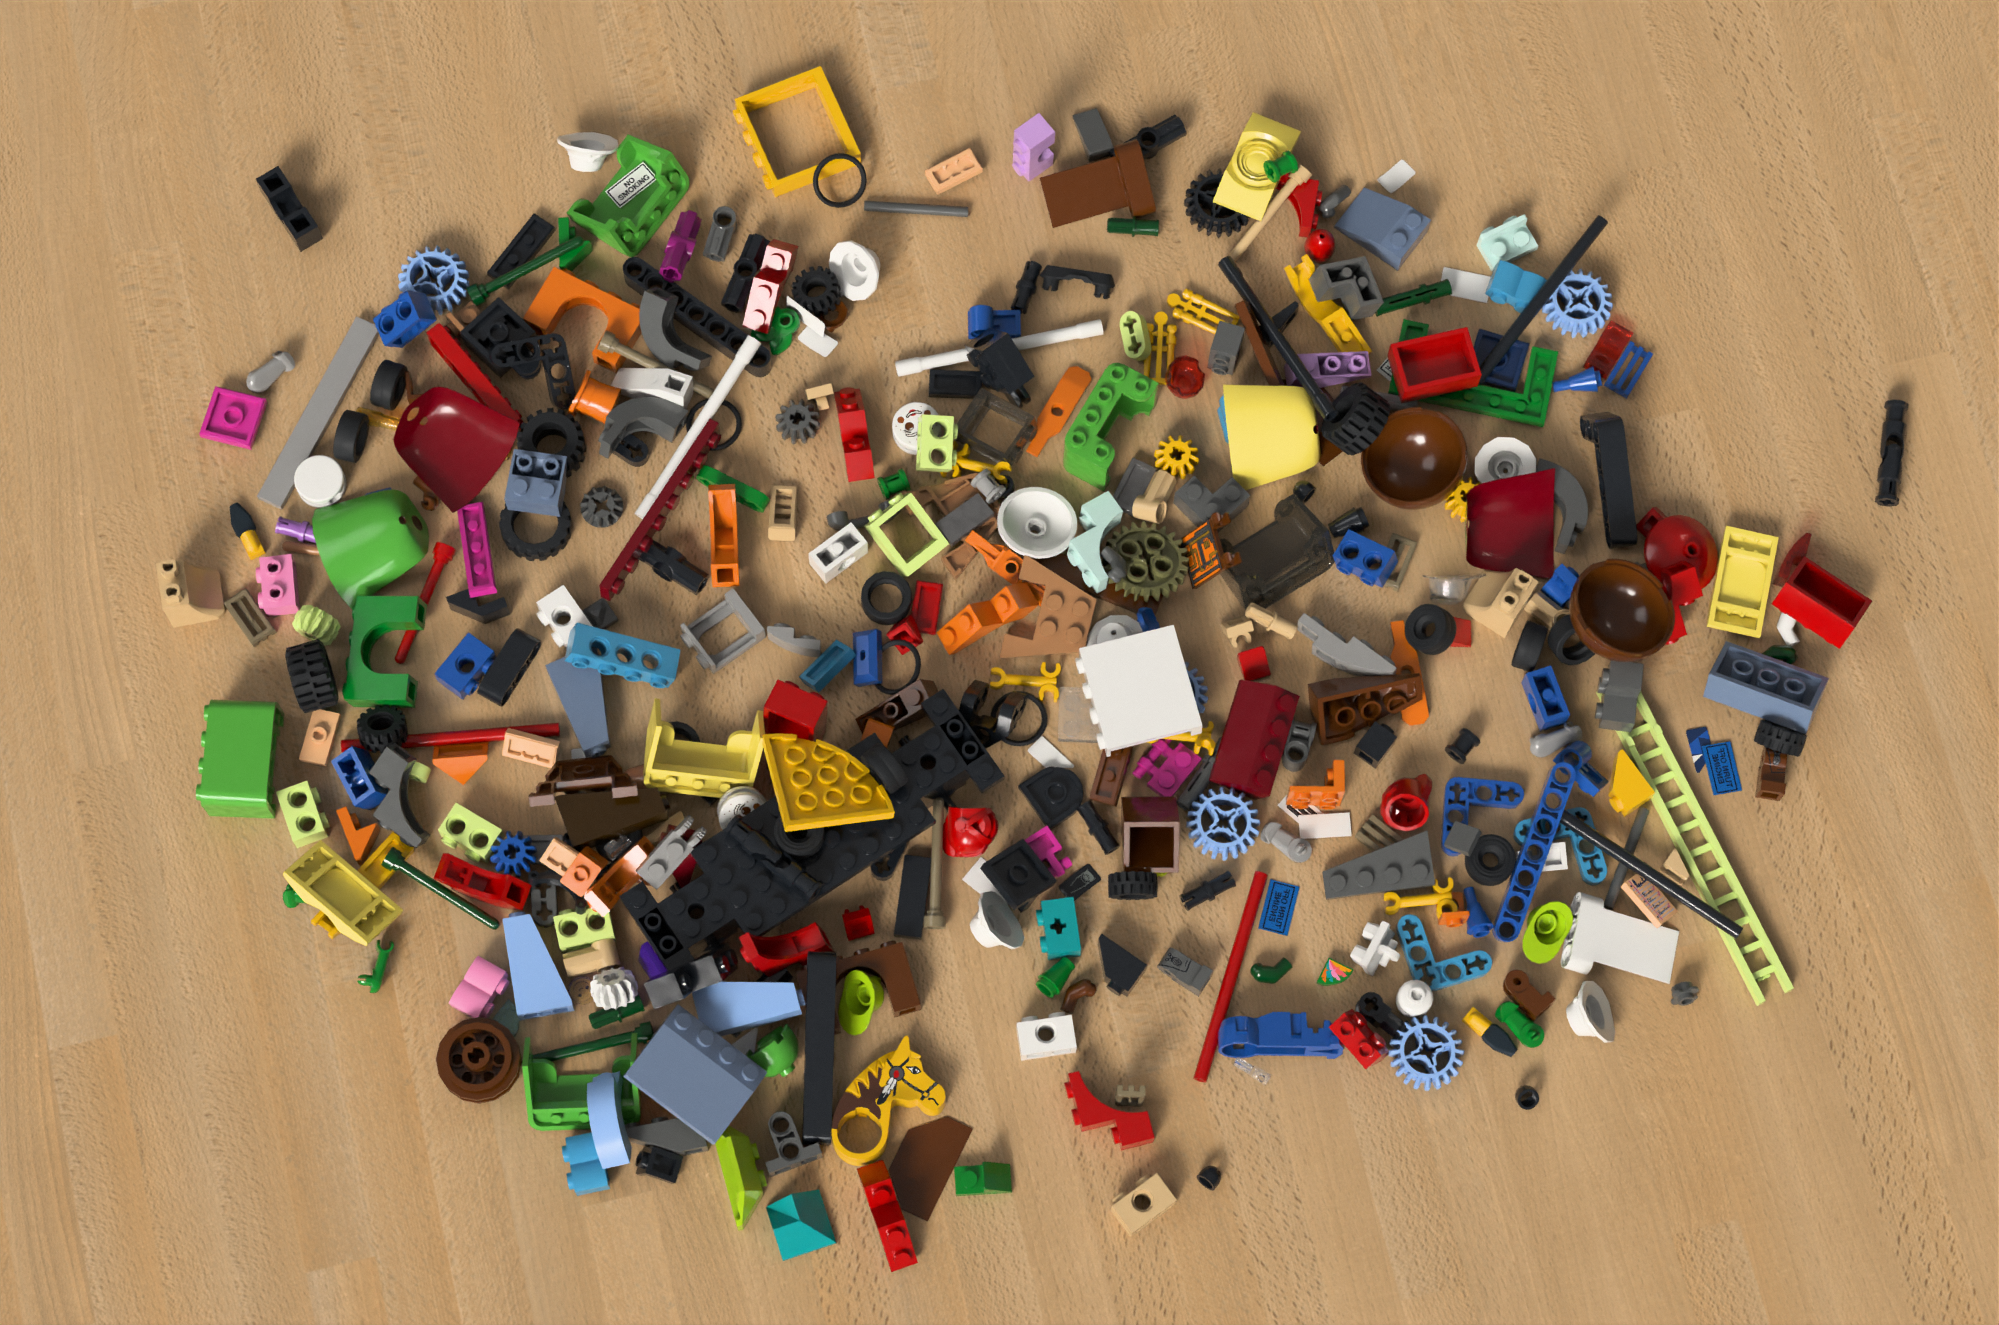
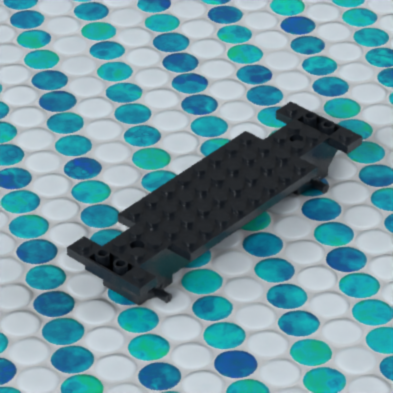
M944 689L921 703V708L934 726L912 741L908 735L904 736V740L901 738L898 741L902 747L892 753L908 778V782L904 786L900 787L893 794H888L895 811L894 818L824 827L825 838L819 851L808 858L796 859L806 867V872L817 881L822 880L825 883L820 893L812 901L808 902L805 899L806 896L795 887L790 888L766 868L763 862L758 861L744 851L738 841L732 836H726L723 833L725 829L695 847L690 853L704 874L683 888L679 886L678 882L675 883L676 888L674 885L669 888L673 894L661 902H656L643 881L619 896L667 970L692 961L722 945L727 938L738 932L737 929L739 927L744 934L749 932L756 936H763L936 824V820L928 810V808L933 806L934 799L937 797L942 798L947 812L949 805L957 807L951 796L956 790L964 786L969 778L972 779L981 793H984L1005 779L1004 774ZM873 733L846 752L863 764L861 755L875 744L881 743L883 745L876 733ZM925 760H932L936 765L932 769H924L921 763ZM775 796L745 815L742 820L754 830H760L772 841L773 845L777 846L774 826L781 814ZM807 829L791 832L792 836L798 840L805 838L808 833ZM782 858L777 868L783 869L788 867V862ZM695 908L704 910V915L699 919H693L689 916L690 912Z

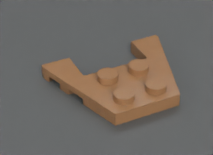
M978 473L946 480L944 483L930 487L929 485L919 487L918 490L907 492L912 493L922 508L934 503L943 517L977 493L986 502V497L977 487L974 488L971 485L972 480ZM997 500L991 504L987 503L994 512V517L974 530L987 541L998 529L997 516L1001 505ZM908 505L903 507L910 517L914 515ZM968 535L960 540L963 543L962 545L941 558L942 563L954 580L962 574L979 553L977 549L965 541Z
M1024 555L1018 580L1045 586V591L1033 640L1005 634L999 658L1079 653V648L1086 645L1097 599L1034 559Z

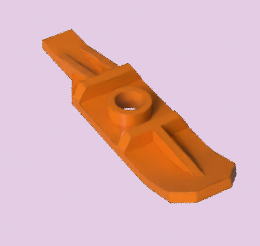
M1078 366L1067 369L1037 418V433L1026 452L1038 458L1049 438L1061 432L1083 393L1091 383L1092 379L1089 372ZM1055 408H1059L1063 413L1060 416H1055L1052 411Z
M971 531L965 541L984 555L989 568L1012 585L1026 582L1018 580L1023 562L1020 556L1005 545L992 544L976 531ZM1014 563L1016 571L1013 573L1008 572L1006 565ZM1027 582L1041 607L1045 586Z
M1404 620L1390 622L1394 642L1390 659L1397 668L1396 675L1401 674L1405 669L1409 670L1411 674L1419 673L1421 675L1417 652L1405 637ZM1422 675L1423 699L1401 711L1402 721L1409 726L1424 724L1429 717Z

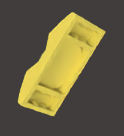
M1253 112L1242 132L1232 159L1224 172L1213 202L1262 221L1279 181L1273 183L1269 180L1264 171V162L1267 160L1273 161L1281 157L1285 151L1292 153L1301 131Z
M1730 526L1725 527L1718 555L1714 586L1709 602L1707 627L1756 638L1761 637L1779 537Z
M322 840L317 842L283 873L287 882L305 903L320 909L326 914L340 933L365 946L403 912L402 908Z

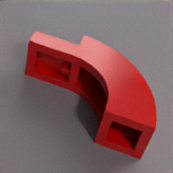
M443 853L433 878L452 887L451 890L494 906L520 911L523 910L532 886L510 874H499L479 868L449 853Z

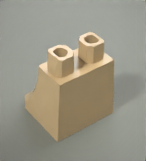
M172 559L156 563L162 609L173 628L218 620L225 614L226 609L221 576L217 569L192 565L183 559Z
M1518 568L1510 572L1485 570L1464 601L1463 610L1468 616L1505 638L1533 596L1539 581Z

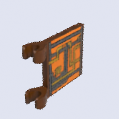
M1220 512L1213 513L1208 521L1181 538L1183 541L1181 548H1187L1186 557L1189 558L1187 567L1192 589L1199 588L1226 569L1242 562L1240 552L1235 554L1223 552L1217 528L1228 525L1231 522L1229 512H1225L1222 515Z

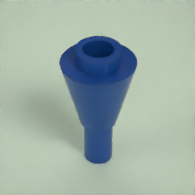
M1592 366L1569 377V379L1552 382L1553 391L1559 392L1571 389L1572 391L1598 392L1597 387L1602 386L1600 371H1594Z
M1467 887L1463 890L1467 902V911H1470V916L1467 920V934L1473 935L1475 938L1484 937L1490 933L1494 925L1478 902L1474 887Z

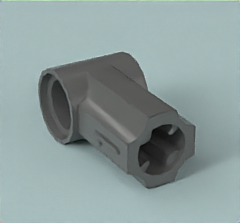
M722 206L713 213V222L703 251V256L712 261L725 262L733 234L737 230L736 214L732 208ZM722 218H729L731 220V223L725 226L718 222Z

